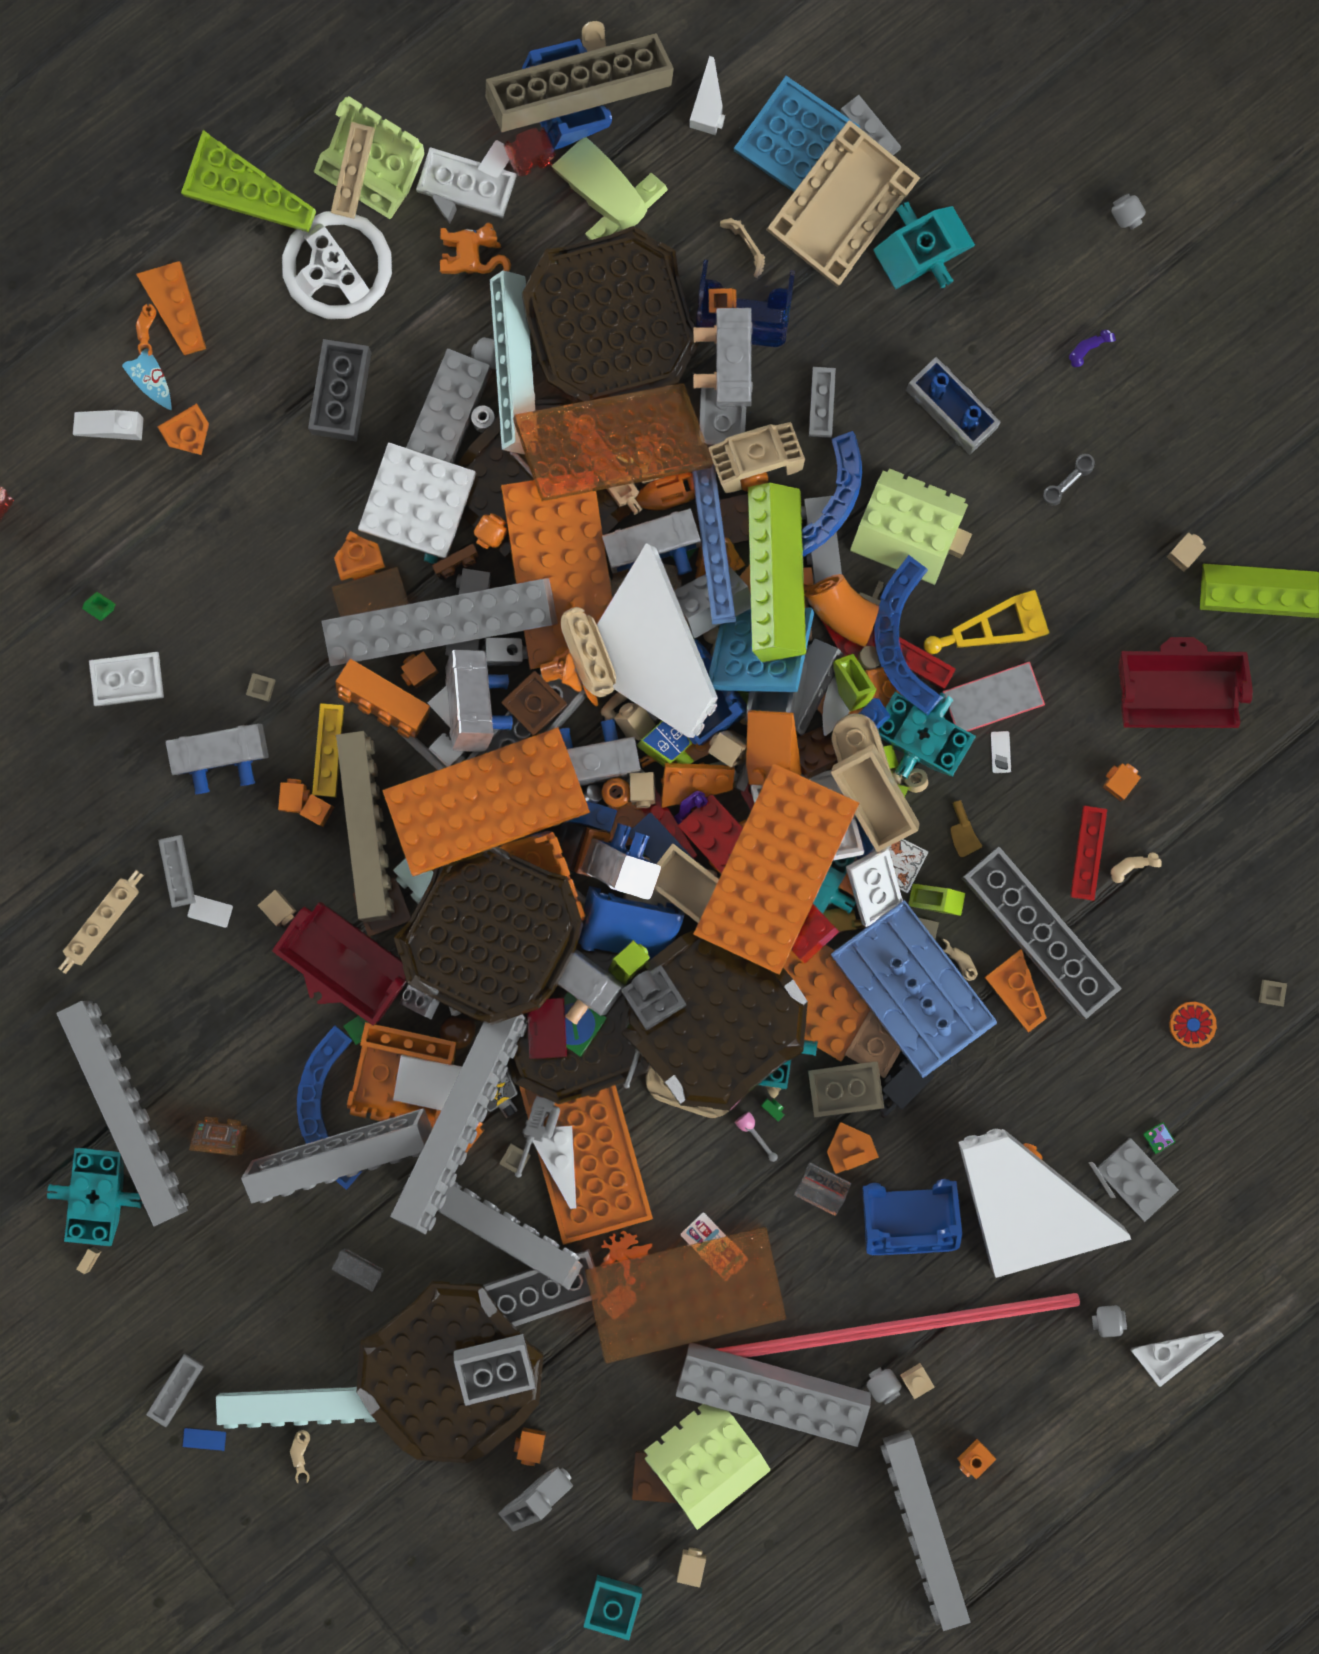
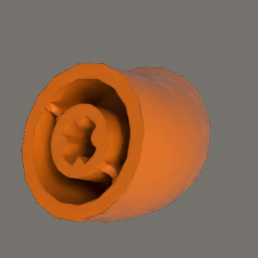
M842 574L832 575L811 586L804 595L820 619L842 637L865 647L871 635L879 605L859 595Z

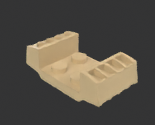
M791 422L763 426L728 437L723 442L708 447L720 483L726 493L742 490L741 479L780 467H784L787 475H791L803 470L805 457Z

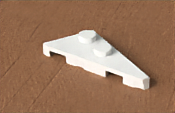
M557 1126L554 1128L551 1138H543L542 1142L533 1140V1143L570 1209L576 1208L572 1126Z
M1218 1330L1133 1347L1130 1350L1156 1384L1161 1387L1224 1337V1335Z

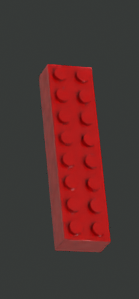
M711 794L707 798L708 802L704 807H697L678 826L722 874L743 830V826ZM814 903L791 949L804 963L811 959L839 932Z

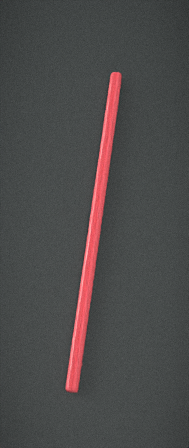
M1077 1293L717 1348L716 1350L747 1358L1076 1307L1080 1305V1299Z

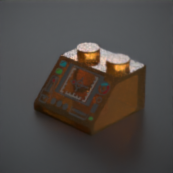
M204 1116V1120L197 1121L189 1150L234 1156L243 1154L247 1125H241V1120L227 1119V1123L218 1122L217 1117Z

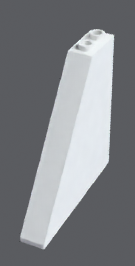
M646 543L597 626L616 674V684L613 685V688L685 736L694 738L695 735L698 736L705 726L703 722L707 715L711 716L717 707L715 702L718 697L657 548Z
M992 1129L985 1135L968 1136L959 1142L989 1263L996 1278L1131 1239L1122 1224L1004 1129Z

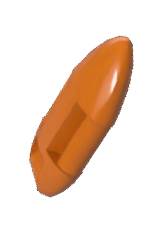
M677 472L651 481L639 491L635 500L640 507L654 511L665 510L690 502L695 499L693 474L690 472ZM683 481H688L691 491L686 492Z

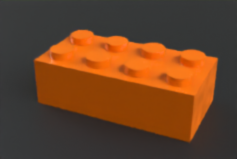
M351 658L336 680V692L340 699L347 703H350V701L359 705L357 708L367 715L370 713L374 714L383 725L387 727L392 725L398 728L397 732L405 738L409 739L410 736L416 738L429 718L430 706Z

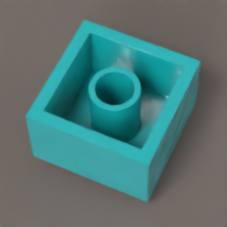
M597 1575L584 1621V1628L629 1640L643 1588Z

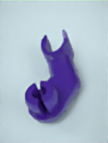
M1105 329L1100 332L1101 336H1093L1081 341L1069 355L1071 365L1073 367L1082 366L1084 363L1083 357L1090 349L1096 348L1104 342L1116 341L1115 334Z
M695 791L681 802L679 813L674 817L678 825L690 815L693 807L701 808V806L704 807L707 804L708 800L705 794L701 791Z

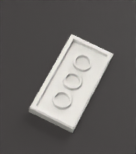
M430 147L416 191L431 197L437 194L457 205L503 218L516 179V173L503 170L496 179L478 170L480 162Z

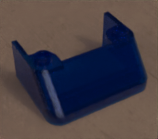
M705 259L700 281L696 328H714V325H717V314L709 313V289H723L720 282L707 279L708 260ZM790 270L788 289L777 288L772 290L769 294L768 302L736 298V308H751L752 345L780 347L786 342L794 284V270Z

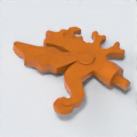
M622 1231L621 1234H624V1237H620L621 1240L619 1242L615 1241V1234L609 1237L612 1240V1245H608L603 1240L604 1245H601V1247L609 1248L610 1252L603 1258L604 1262L600 1266L604 1269L607 1265L610 1266L615 1260H618L622 1264L621 1275L627 1280V1283L634 1284L635 1278L633 1276L628 1277L627 1275L630 1268V1261L627 1257L634 1260L635 1258L640 1259L643 1255H648V1250L651 1249L652 1244L633 1246L631 1249H627L630 1245L638 1243V1240H635L637 1235L627 1234L626 1231Z

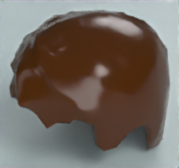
M465 1014L452 1015L442 1023L439 1036L441 1039L457 1042L456 1050H460L472 1041L476 1025L474 1020Z

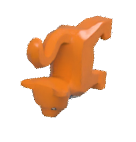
M486 223L478 230L465 229L454 233H449L446 228H441L443 245L457 247V256L450 257L449 254H442L443 260H440V272L442 274H458L462 272L486 274L492 272L497 264H502L504 271H510V260L504 255L492 257L486 265L480 263V245L490 248H501V244L497 242V235L492 224Z

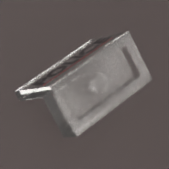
M809 1163L794 1196L836 1216L845 1201L851 1183Z
M345 1248L340 1250L339 1257L332 1270L373 1292L384 1269Z

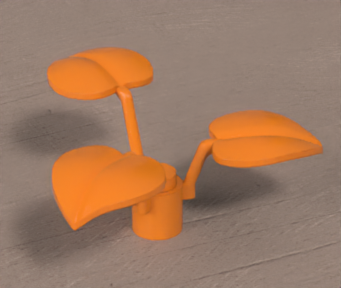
M569 602L571 608L578 607L573 602ZM569 648L560 655L553 657L554 661L541 664V674L546 682L561 679L562 683L569 685L575 691H582V681ZM566 656V662L560 660ZM583 685L589 700L593 705L598 706V696L590 693Z

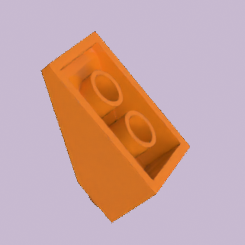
M749 710L746 752L749 784L764 785L773 764L801 775L794 713Z

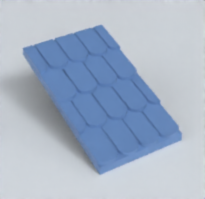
M905 900L831 953V957L922 1078L926 1077L931 1071H934L950 1059V1057L957 1054L969 1043L997 1024L996 1019Z

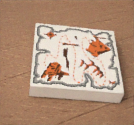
M902 839L887 848L889 849L899 889L908 893L928 851Z

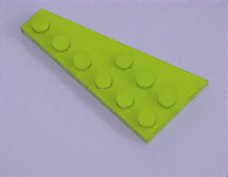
M202 131L181 192L183 196L309 233L316 214V210L283 188L278 182L269 178L261 170L238 154H235L207 132Z

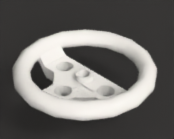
M325 211L314 217L309 233L296 229L290 235L282 255L283 279L291 297L307 312L326 319H349L368 311L384 295L392 275L391 251L383 233L367 218L355 215V219L333 214L331 211ZM347 225L360 230L371 240L378 255V273L370 289H368L363 279L345 256L343 250L325 228L326 226ZM321 238L329 241L327 247L323 249L316 246L317 241ZM306 240L312 248L310 264L296 275V257L302 243ZM316 269L323 271L322 277L318 280L311 278V273ZM353 275L355 280L351 285H345L342 283L344 276ZM323 285L338 287L350 303L346 305H327L314 300L311 296Z

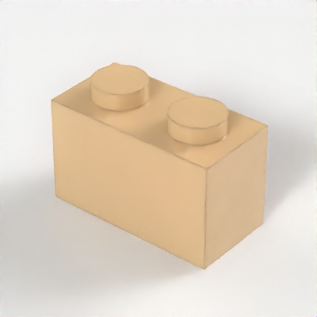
M733 729L719 732V734L716 733L709 743L711 748L708 753L730 767L745 762L747 738Z

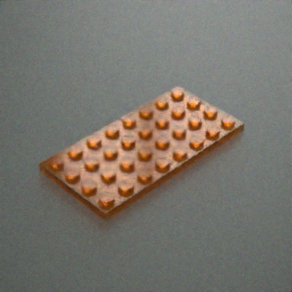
M684 383L515 414L513 417L541 502L708 469L713 465Z
M766 1227L585 1269L605 1363L786 1319Z

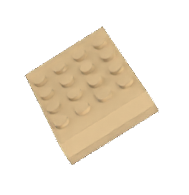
M849 120L766 230L838 287L920 177Z

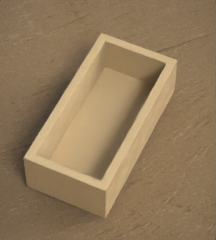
M874 744L833 765L831 774L843 795L860 803L855 815L877 852L918 831L919 821Z
M672 844L657 863L660 866V872L654 889L699 923L719 879L676 845Z

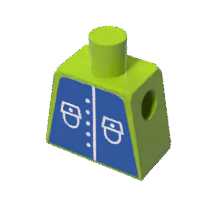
M661 721L637 744L638 748L663 767L665 763L671 764L674 760L680 764H691L694 761L685 752L692 744V741L689 737L664 721Z

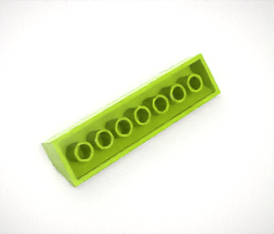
M774 483L748 487L752 651L762 663L805 655L806 633L801 491L798 488Z
M1202 564L1200 610L1319 618V572Z

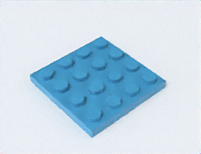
M785 76L734 147V152L794 192L850 119L788 76Z
M751 608L735 617L736 622L722 623L720 625L709 670V677L714 690L798 692L805 655L762 663L752 651ZM805 608L806 649L814 616L812 608Z

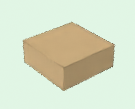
M95 1247L88 1249L76 1270L83 1274L90 1272L101 1251Z

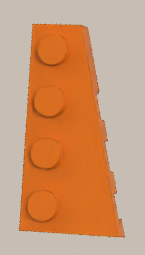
M178 261L136 274L183 354L187 355L206 349L181 262Z

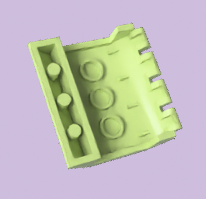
M345 97L339 103L335 114L340 117L331 144L328 149L320 154L314 173L337 186L351 122L375 128L359 201L391 219L410 191L424 156L423 144L419 142L418 138L408 132H402L400 127L387 119L382 120V116L365 107L364 109L362 104L353 98Z
M889 469L888 472L883 471L862 517L850 551L896 570L910 555L928 569L921 580L935 585L958 527L968 506V504L964 503L966 499L952 493L948 497L945 495L947 491L932 485L926 488L924 487V482L909 476L907 480L903 479L904 474Z
M705 1404L698 1407L701 1412L700 1415L693 1411L679 1422L683 1427L681 1430L675 1425L661 1437L664 1441L662 1445L655 1441L644 1450L648 1455L645 1458L646 1462L658 1475L697 1530L771 1471L761 1453L731 1413L727 1410Z

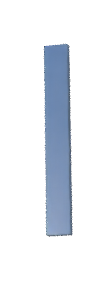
M713 460L691 463L712 625L736 622L715 466Z

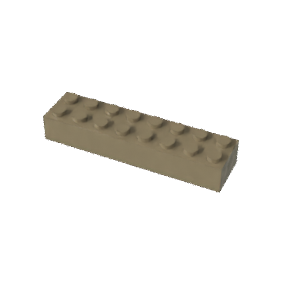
M657 33L488 78L486 79L485 97L501 132L669 87L672 84L674 68Z
M364 731L337 734L336 739L358 919L364 923L392 919L391 913H395L394 901L389 897L388 890H392L390 876L386 874V868L389 867L388 854H385V851H383V845H386L385 831H382V828H380V822H383L384 819L382 808L377 803V799H381L379 785L377 786L374 777H378L377 764L372 759V754H375L374 741Z

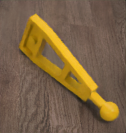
M1036 590L1011 597L952 629V635L942 638L936 636L928 637L924 641V649L929 654H937L942 647L954 643L957 648L1023 642L1048 635L1049 630ZM1015 605L1023 634L993 637L987 618ZM980 623L984 638L963 640L961 632Z

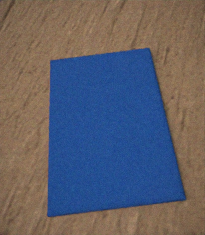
M185 1428L183 1447L224 1451L226 1432Z

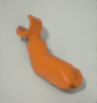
M145 304L136 322L137 337L140 341L138 345L140 355L143 348L149 349L148 356H151L153 353L152 347L148 343V330L156 317V310L152 304H149V306Z

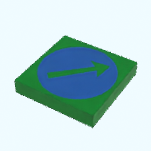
M569 992L564 997L565 1015L577 1000ZM590 1008L586 1010L577 1025L565 1017L567 1048L581 1057L607 1018L603 1015L600 1016Z

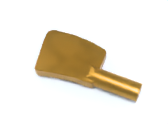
M959 800L952 804L960 824L951 827V835L959 856L965 857L982 848V844L976 837L963 804Z
M831 909L823 912L839 932L867 928L862 924L861 919L856 920L853 909L849 914L843 909Z

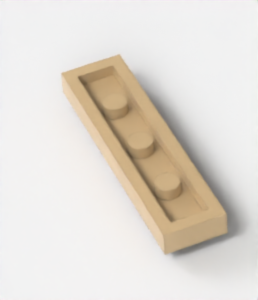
M351 122L331 213L355 219L375 128Z

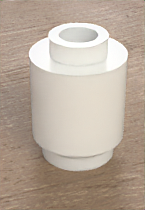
M487 406L476 407L471 415L475 429L481 433L496 420L493 411ZM483 416L487 417L485 420H480Z

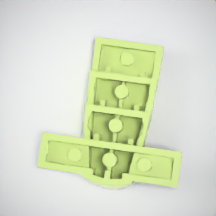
M587 137L579 140L552 165L553 170L569 183L571 189L582 196L589 206L604 216L585 233L589 240L608 236L637 225L646 214L647 209L668 190L666 185L652 173L634 188L613 162Z

